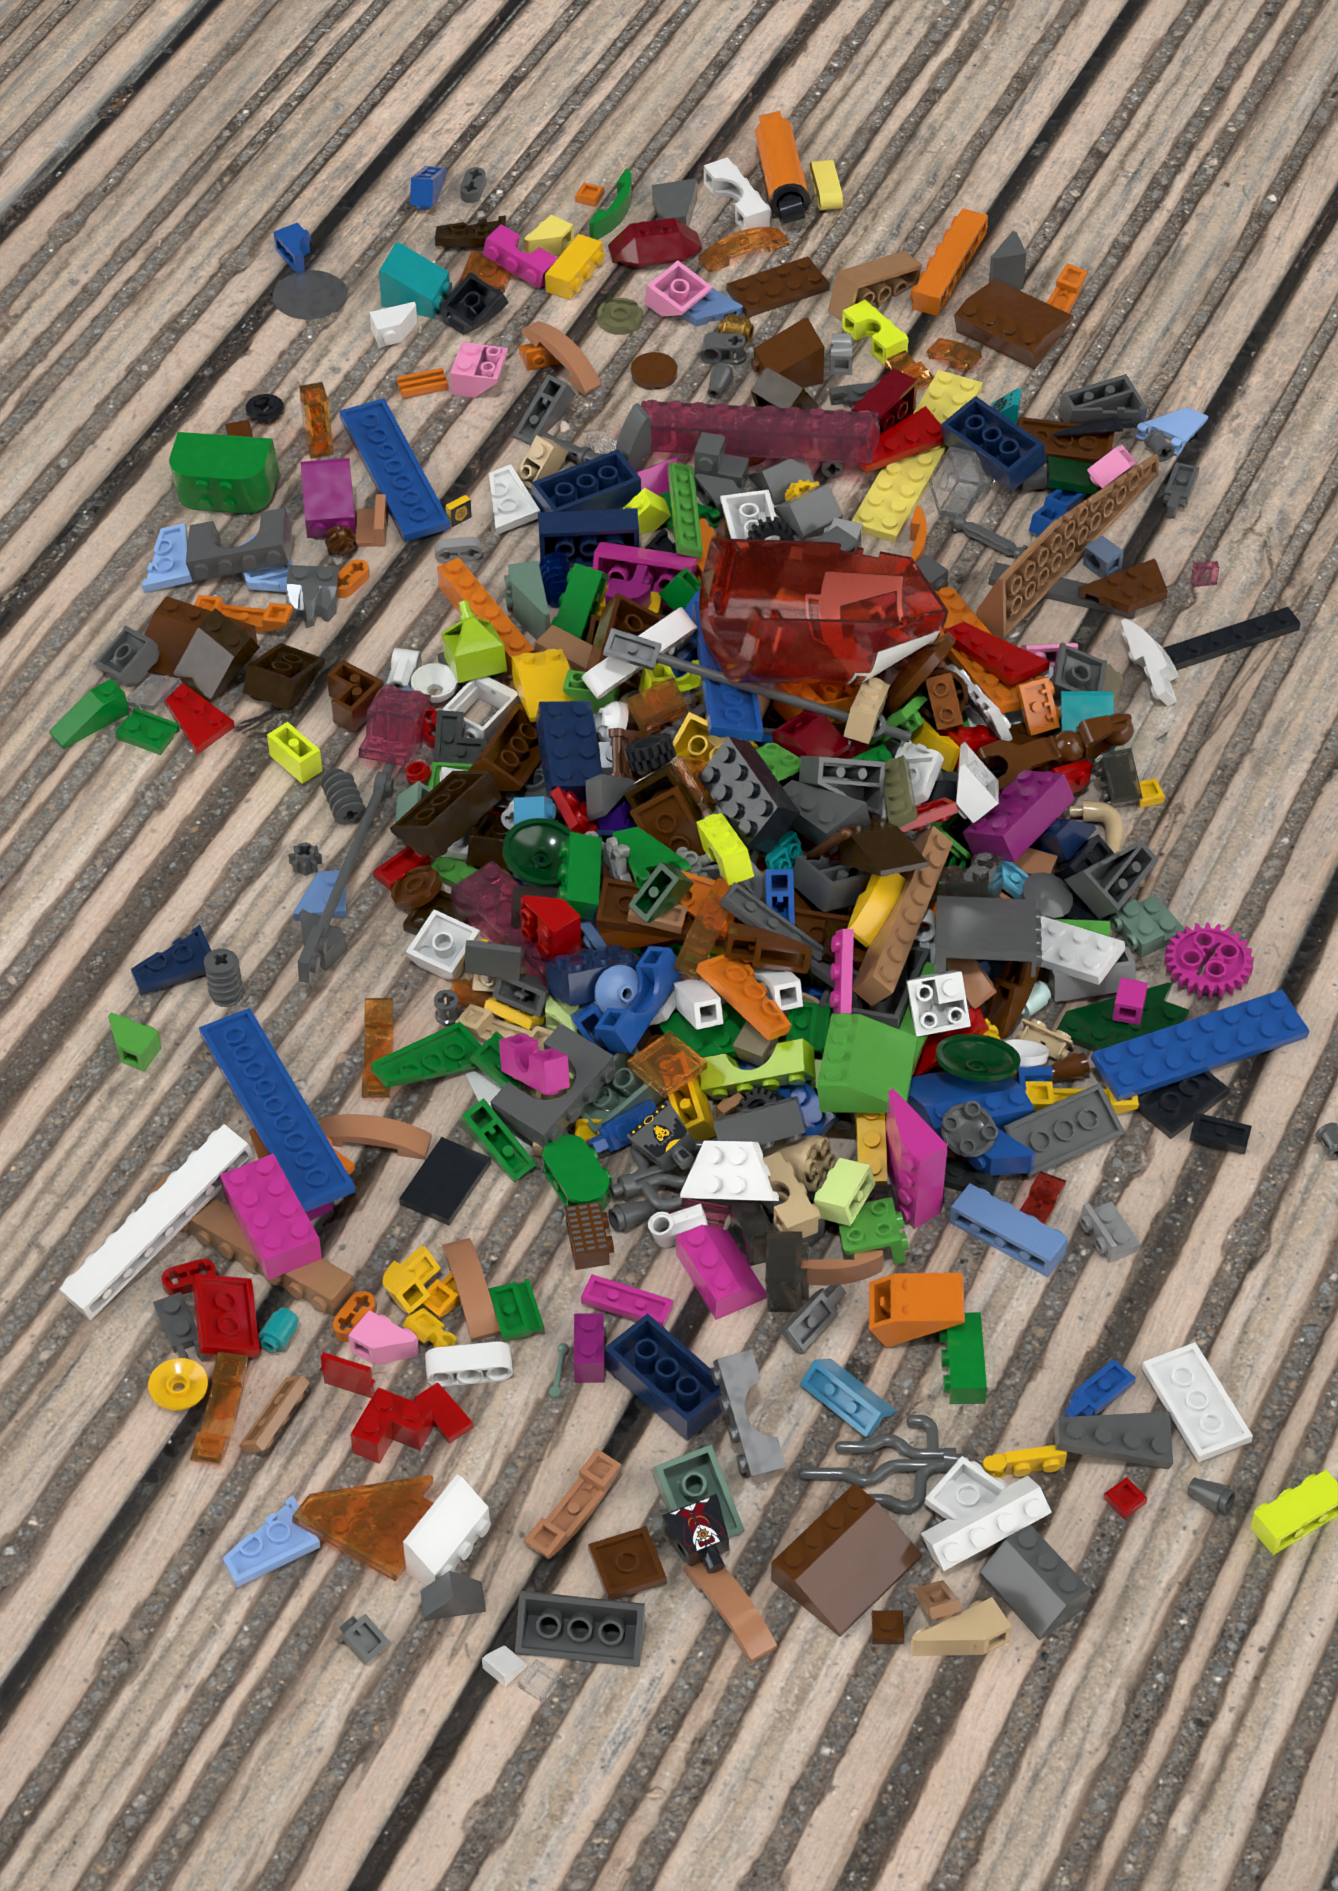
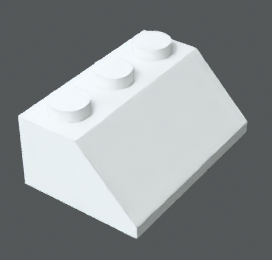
M769 490L720 496L733 549L741 555L747 547L749 548L747 537H749L748 531H753L751 526L753 524L758 526V520L760 519L766 522V517L770 516L772 521L774 516L776 517ZM767 537L762 542V545L772 546L780 540V537Z
M964 742L960 745L956 804L959 814L964 819L969 818L975 823L999 804V781Z
M458 1474L403 1541L407 1574L427 1586L448 1571L455 1572V1567L458 1563L469 1557L473 1544L479 1537L482 1538L486 1535L491 1525L489 1507L463 1477Z

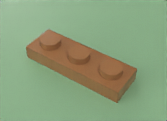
M303 1375L286 1377L239 1445L246 1454L263 1452L272 1445L274 1441L273 1436L279 1428L285 1425L289 1419V1412L305 1395L304 1390L310 1382Z

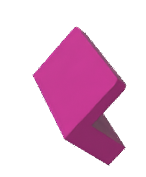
M677 458L667 459L636 472L641 478V491L646 488L657 495L666 491L669 492L667 468L669 462L678 463Z

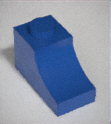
M298 222L274 231L276 251L296 274L304 272V256L311 253L309 244L311 236L306 229L304 230Z

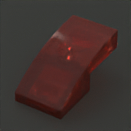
M1040 1171L1032 1183L1029 1195L1019 1211L1032 1215L1039 1222L1047 1225L1067 1181Z

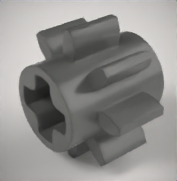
M307 842L293 846L294 853L288 854L289 864L292 865L293 872L298 871L304 876L317 872V864H322V854L318 852V846H313Z

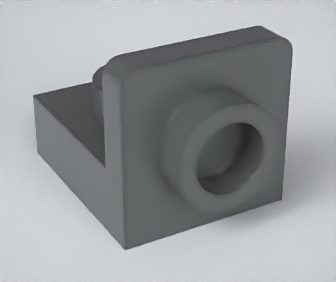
M366 1614L358 1619L354 1616L349 1618L339 1628L343 1633L336 1638L339 1644L344 1641L364 1665L390 1643Z

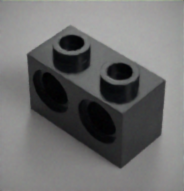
M1097 834L1087 839L1068 861H1063L1053 875L1063 880L1071 893H1074L1075 891L1067 884L1065 879L1114 854V852L1101 836Z

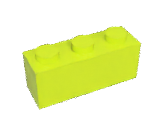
M1327 1470L1318 1475H1309L1298 1487L1294 1489L1288 1488L1271 1503L1265 1502L1259 1505L1253 1512L1251 1530L1267 1549L1275 1555L1338 1517V1482Z

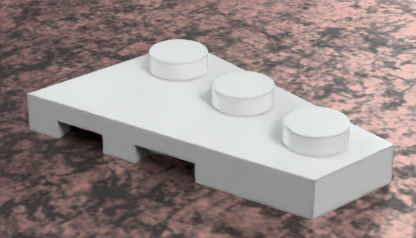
M511 464L489 473L497 535L538 519V513H541L540 509Z

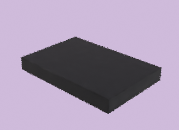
M1207 1071L1137 1095L1139 1106L1135 1110L1168 1138L1172 1139L1194 1122L1196 1113H1206L1229 1095L1230 1088Z
M441 1137L400 1196L399 1204L450 1226L491 1165V1157Z

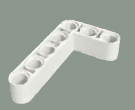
M680 607L640 634L639 637L661 643L660 653L665 654L667 652L670 656L674 657L691 642L698 627L685 610ZM607 657L587 671L581 679L594 696L600 699L643 668Z

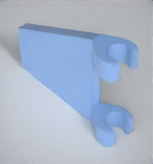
M1187 407L1139 423L1137 426L1139 432L1135 438L1144 441L1151 430L1163 431L1165 436L1172 438L1173 454L1179 455L1185 444L1208 420V416Z

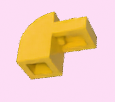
M421 1245L401 1264L395 1260L390 1264L383 1276V1286L398 1307L410 1315L431 1296L423 1284L435 1275L441 1267L429 1250Z

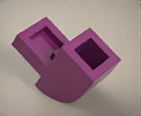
M638 564L632 581L612 578L605 594V606L618 592L648 608L651 604V577L648 576V566Z

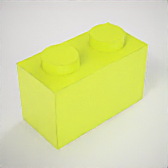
M286 722L267 734L270 756L300 783H305L323 771L320 749L290 723Z

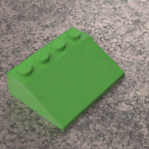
M831 1014L817 1083L820 1112L887 1113L888 1091L892 1088L907 1102L918 1037L861 1014Z

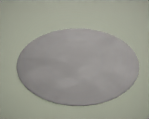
M306 270L299 274L293 273L282 279L273 291V302L282 313L290 317L317 319L338 310L346 299L347 291L344 283L335 275L324 271Z

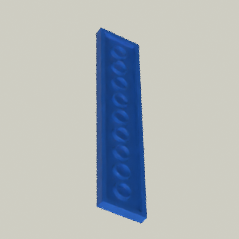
M245 1009L199 1027L200 1036L268 1155L274 1154L304 1211H310L356 1192L353 1181L251 1009Z

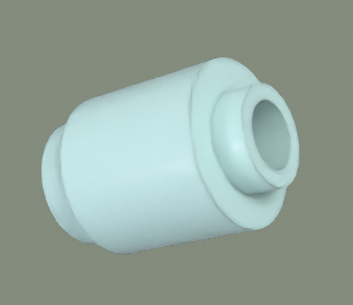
M1035 982L1028 1001L1019 1017L1028 1019L1048 1004L1051 993L1043 982Z

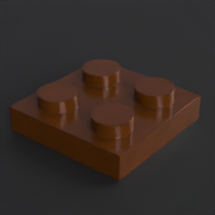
M646 1526L588 1544V1551L607 1600H615L667 1583L666 1574Z

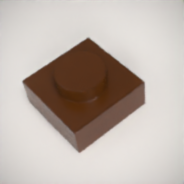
M872 1610V1644H904L903 1610Z

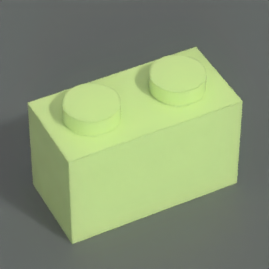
M843 1158L838 1159L834 1168L829 1170L826 1181L821 1189L817 1190L814 1197V1203L819 1209L821 1219L848 1226L852 1225L875 1186L870 1165Z

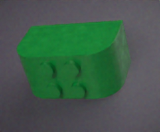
M178 432L169 458L178 500L183 506L193 510L244 514L260 511L272 500L280 473L272 438Z

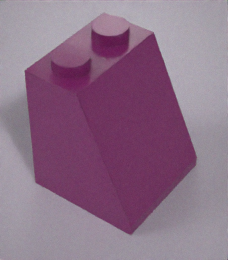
M350 458L300 462L307 538L329 537L326 532L338 524L341 527L348 526L356 535Z

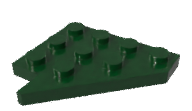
M1164 983L1147 988L1140 1025L1112 1020L1115 997L1066 1011L1056 1030L1070 1035V1040L1073 1041L1074 1045L1095 1052L1185 1022L1189 1015V1009L1166 1001L1172 984Z

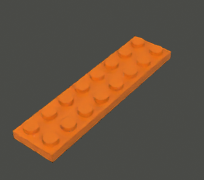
M944 587L939 592L936 590L926 593L922 592L907 597L908 608L929 633L941 629L938 637L944 635L945 629L961 622H966L992 634L953 587ZM954 646L951 647L947 653L948 657L959 670L963 669L967 673L971 682L974 685H978L983 694L999 708L1001 714L1021 709L1016 685L1009 687ZM1027 679V680L1022 681V682H1020V683H1024V682L1030 681V679Z

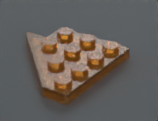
M426 1475L312 1493L307 1496L292 1515V1523L391 1580L396 1581L406 1568L403 1541L434 1504L423 1497L433 1484V1477Z

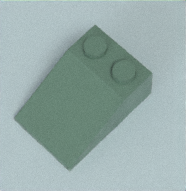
M538 561L508 564L509 575H504L505 588L510 592L505 593L507 608H512L514 619L538 640L550 628V613Z
M636 1047L631 1053L617 1052L614 1055L616 1067L614 1078L609 1083H605L598 1091L594 1101L587 1103L581 1110L580 1115L583 1119H588L589 1123L587 1124L596 1135H598V1129L602 1127V1123L646 1100H653L656 1106L668 1095L664 1080L644 1054ZM591 1119H602V1121L595 1124Z
M712 1444L659 1464L651 1469L668 1513L717 1494L728 1537L745 1531Z

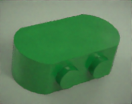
M562 1135L555 1143L549 1141L542 1154L544 1161L543 1173L563 1205L566 1207L600 1202L602 1212L610 1200L609 1186L612 1183V1178L608 1169L600 1166L595 1149L593 1147L589 1148L584 1139L576 1135Z

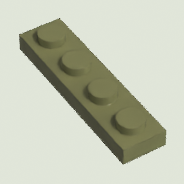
M904 755L890 759L885 763L884 795L888 821L899 828L918 819L909 762Z

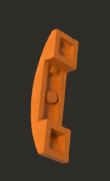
M1067 263L1057 278L1056 288L1046 303L1069 313L1079 296L1088 271Z
M916 506L911 520L910 541H915L910 558H899L894 574H902L925 556L927 523L920 506Z
M198 595L194 604L210 611L216 608L225 616L255 625L256 632H268L286 627L294 610L293 605L270 602L267 609L224 605L222 597Z

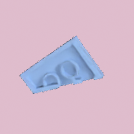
M185 523L160 529L153 550L155 555L152 563L148 565L147 579L143 580L142 583L144 593L192 582V577L186 565L188 532Z

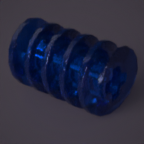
M554 552L540 560L539 568L547 604L554 608H560L559 599L562 593H565L568 585L567 575L570 565L569 559L565 554Z

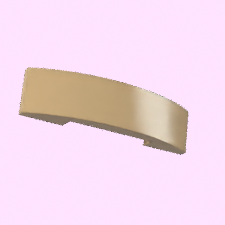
M470 1004L455 1021V1023L460 1021L475 1039L482 1043L491 1038L496 1031L504 1038L524 1033L538 1040L539 1051L545 1050L543 1042L553 1032L537 1025L531 1031L495 1019L491 1010Z

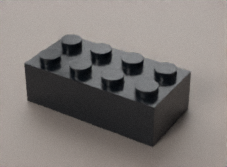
M728 736L698 776L747 848L770 853L800 814V811L751 742Z

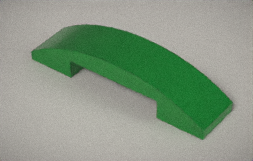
M626 168L618 179L617 197L608 210L598 209L590 220V238L598 240L606 236L622 222L628 213L632 200L630 169Z

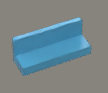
M830 1358L814 1360L800 1383L801 1386L865 1437L873 1435L883 1417L893 1416L896 1412L893 1407Z

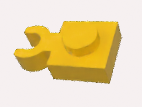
M424 1308L408 1316L403 1324L404 1328L410 1329L424 1344L428 1341L433 1343L434 1348L455 1346L458 1340L454 1334L444 1331L445 1325Z

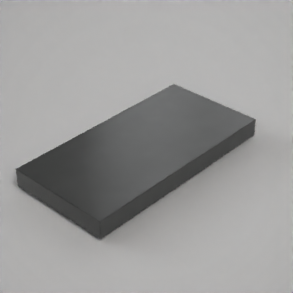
M1100 1083L1001 1128L1004 1133L1035 1152L1033 1170L1030 1173H1023L1026 1179L1125 1134Z

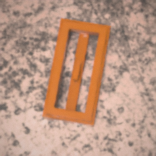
M443 368L397 377V384L402 398L449 389Z

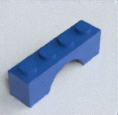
M648 947L636 965L638 988L632 1003L626 1009L607 1008L594 1029L609 1051L632 1052L673 990V983L678 982L684 973V968L670 948Z

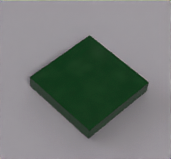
M1052 456L1047 457L1048 487L1094 495L1097 492L1098 486L1091 481L1090 474L1087 471L1094 464Z

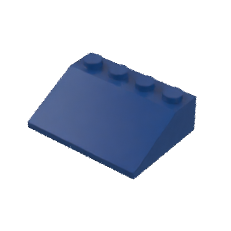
M946 1071L912 1077L907 1101L943 1141L944 1139L941 1135L943 1116L952 1106L967 1103L968 1101L978 1102L991 1115L996 1127L1000 1130L1003 1126L1032 1114L1035 1109L1023 1087L1012 1078L997 1083L973 1084L960 1080Z

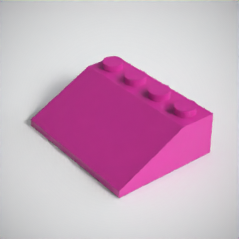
M892 1088L888 1091L886 1120L887 1174L896 1211H901L903 1221H907L913 1229H916L942 1211L947 1144Z

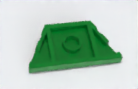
M728 1003L721 1005L723 1024L696 1029L680 1012L671 1013L667 1021L657 1025L669 1039L678 1054L684 1053L694 1064L700 1063V1058L727 1054L731 1058L738 1057L733 1044L747 1020Z

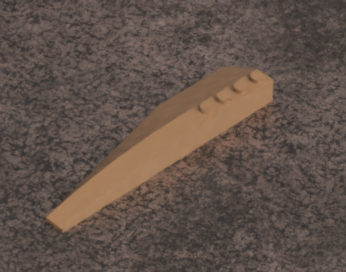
M1154 454L1053 521L997 579L976 612L978 619L981 620L993 635L1005 638L1044 597L1059 578L1084 554L1086 545L1098 539L1159 475V455Z

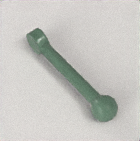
M561 1343L558 1346L559 1358L554 1384L549 1389V1396L552 1399H558L561 1395L559 1384L565 1354L569 1351V1346L565 1343Z

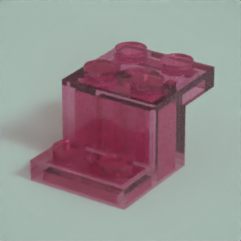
M381 686L367 709L366 737L359 747L358 757L409 767L422 744L424 715L431 704V695L423 694L417 690H400L395 686Z

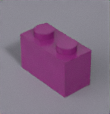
M604 1313L574 1314L575 1383H604Z

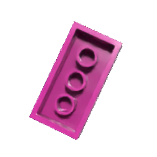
M274 1154L220 1174L223 1196L268 1280L322 1259L319 1237Z

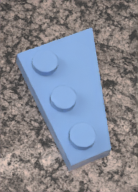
M292 1495L285 1501V1506L276 1514L272 1513L265 1519V1524L254 1534H248L223 1557V1562L236 1587H240L320 1548V1541Z

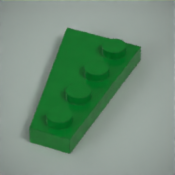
M459 1021L373 1061L370 1070L386 1088L478 1069V1067L469 1059L482 1045Z

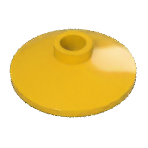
M175 1358L163 1362L154 1369L148 1381V1390L152 1400L158 1406L173 1411L185 1410L196 1405L204 1397L208 1388V1378L204 1368L197 1362L186 1358ZM177 1388H183L180 1391H175Z

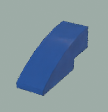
M1056 489L1045 498L1044 506L1033 513L1029 532L1040 535L1053 521L1082 503L1087 494Z

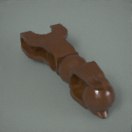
M1116 713L1085 719L1076 727V732L1066 730L1057 734L1055 738L1049 736L1048 738H1040L1022 745L998 740L979 748L976 755L987 768L999 767L1006 772V774L997 778L1000 795L1002 790L1008 787L1022 771H1051L1053 768L1060 767L1061 762L1074 763L1082 755L1088 760H1094L1117 746L1125 745L1134 734L1132 717L1130 714Z

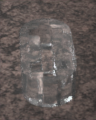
M592 431L586 436V446L592 448V451L596 453L607 454L616 450L617 440L602 431Z

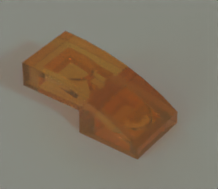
M938 338L927 350L929 359L949 360L950 367L953 369L971 370L982 358V354L978 350L961 342Z
M906 350L886 359L885 366L890 371L895 368L918 379L917 389L932 382L934 376L921 361L916 363Z

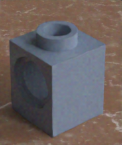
M1102 535L1086 545L1083 565L1100 578H1104L1122 569L1124 551Z

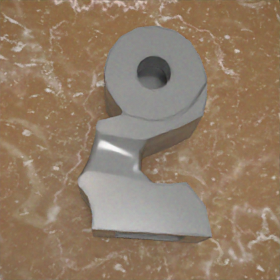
M832 333L830 375H852L851 334Z

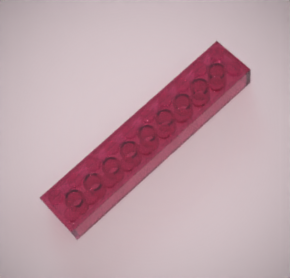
M647 400L641 403V407L650 416L651 452L694 454L701 433L706 432L725 436V454L733 456L872 463L880 440L879 413L867 410L855 412L844 409L776 408L774 406L756 407L748 404L737 406L726 403L704 404L703 402L681 403L680 401L658 402L657 400Z

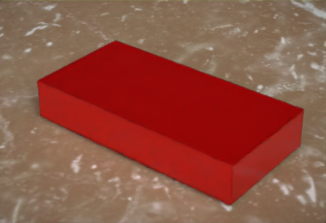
M407 846L373 871V877L391 891L397 880L402 881L406 877L405 873L419 866L429 865L431 858L430 856L420 855Z
M439 1382L414 1397L415 1402L432 1408L433 1425L448 1443H451L473 1428L471 1419Z

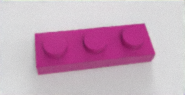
M854 929L836 931L831 941L832 952H835V963L831 965L830 971L831 980H834V991L830 994V1007L833 1008V1014H851Z
M591 1274L581 1295V1304L635 1321L640 1320L648 1313L663 1327L673 1309L672 1299Z

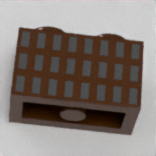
M600 1202L566 1206V1226L575 1270L610 1265L609 1253H614L612 1235L606 1236L605 1230L609 1229L607 1212H601Z

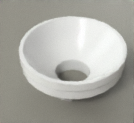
M431 663L423 665L411 677L412 689L418 694L419 699L428 703H441L452 697L457 690L458 682L450 667L444 664ZM431 689H440L442 691L441 694L436 696L430 695L428 692Z
M613 701L604 708L599 709L594 723L600 742L611 741L608 729L623 728L626 730L628 723V706L626 703Z
M1022 1039L1004 1041L1019 1053L1021 1058L1020 1067L1042 1066L1047 1062L1049 1049L1041 1043Z

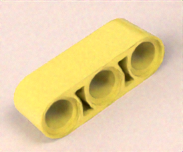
M833 159L810 161V177L819 210L842 209V190Z

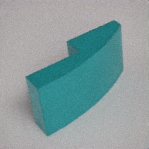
M787 831L771 852L767 854L765 858L767 869H793L792 864L796 862L797 855H803L796 832Z

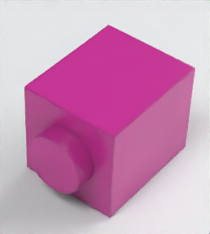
M1120 978L1112 1020L1140 1025L1148 983L1135 979Z

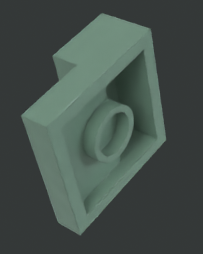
M1156 895L1139 903L1133 898L1125 902L1119 911L1112 913L1110 918L1113 930L1120 933L1129 949L1134 950L1140 958L1169 945L1170 938H1175L1177 931L1184 933L1185 929Z

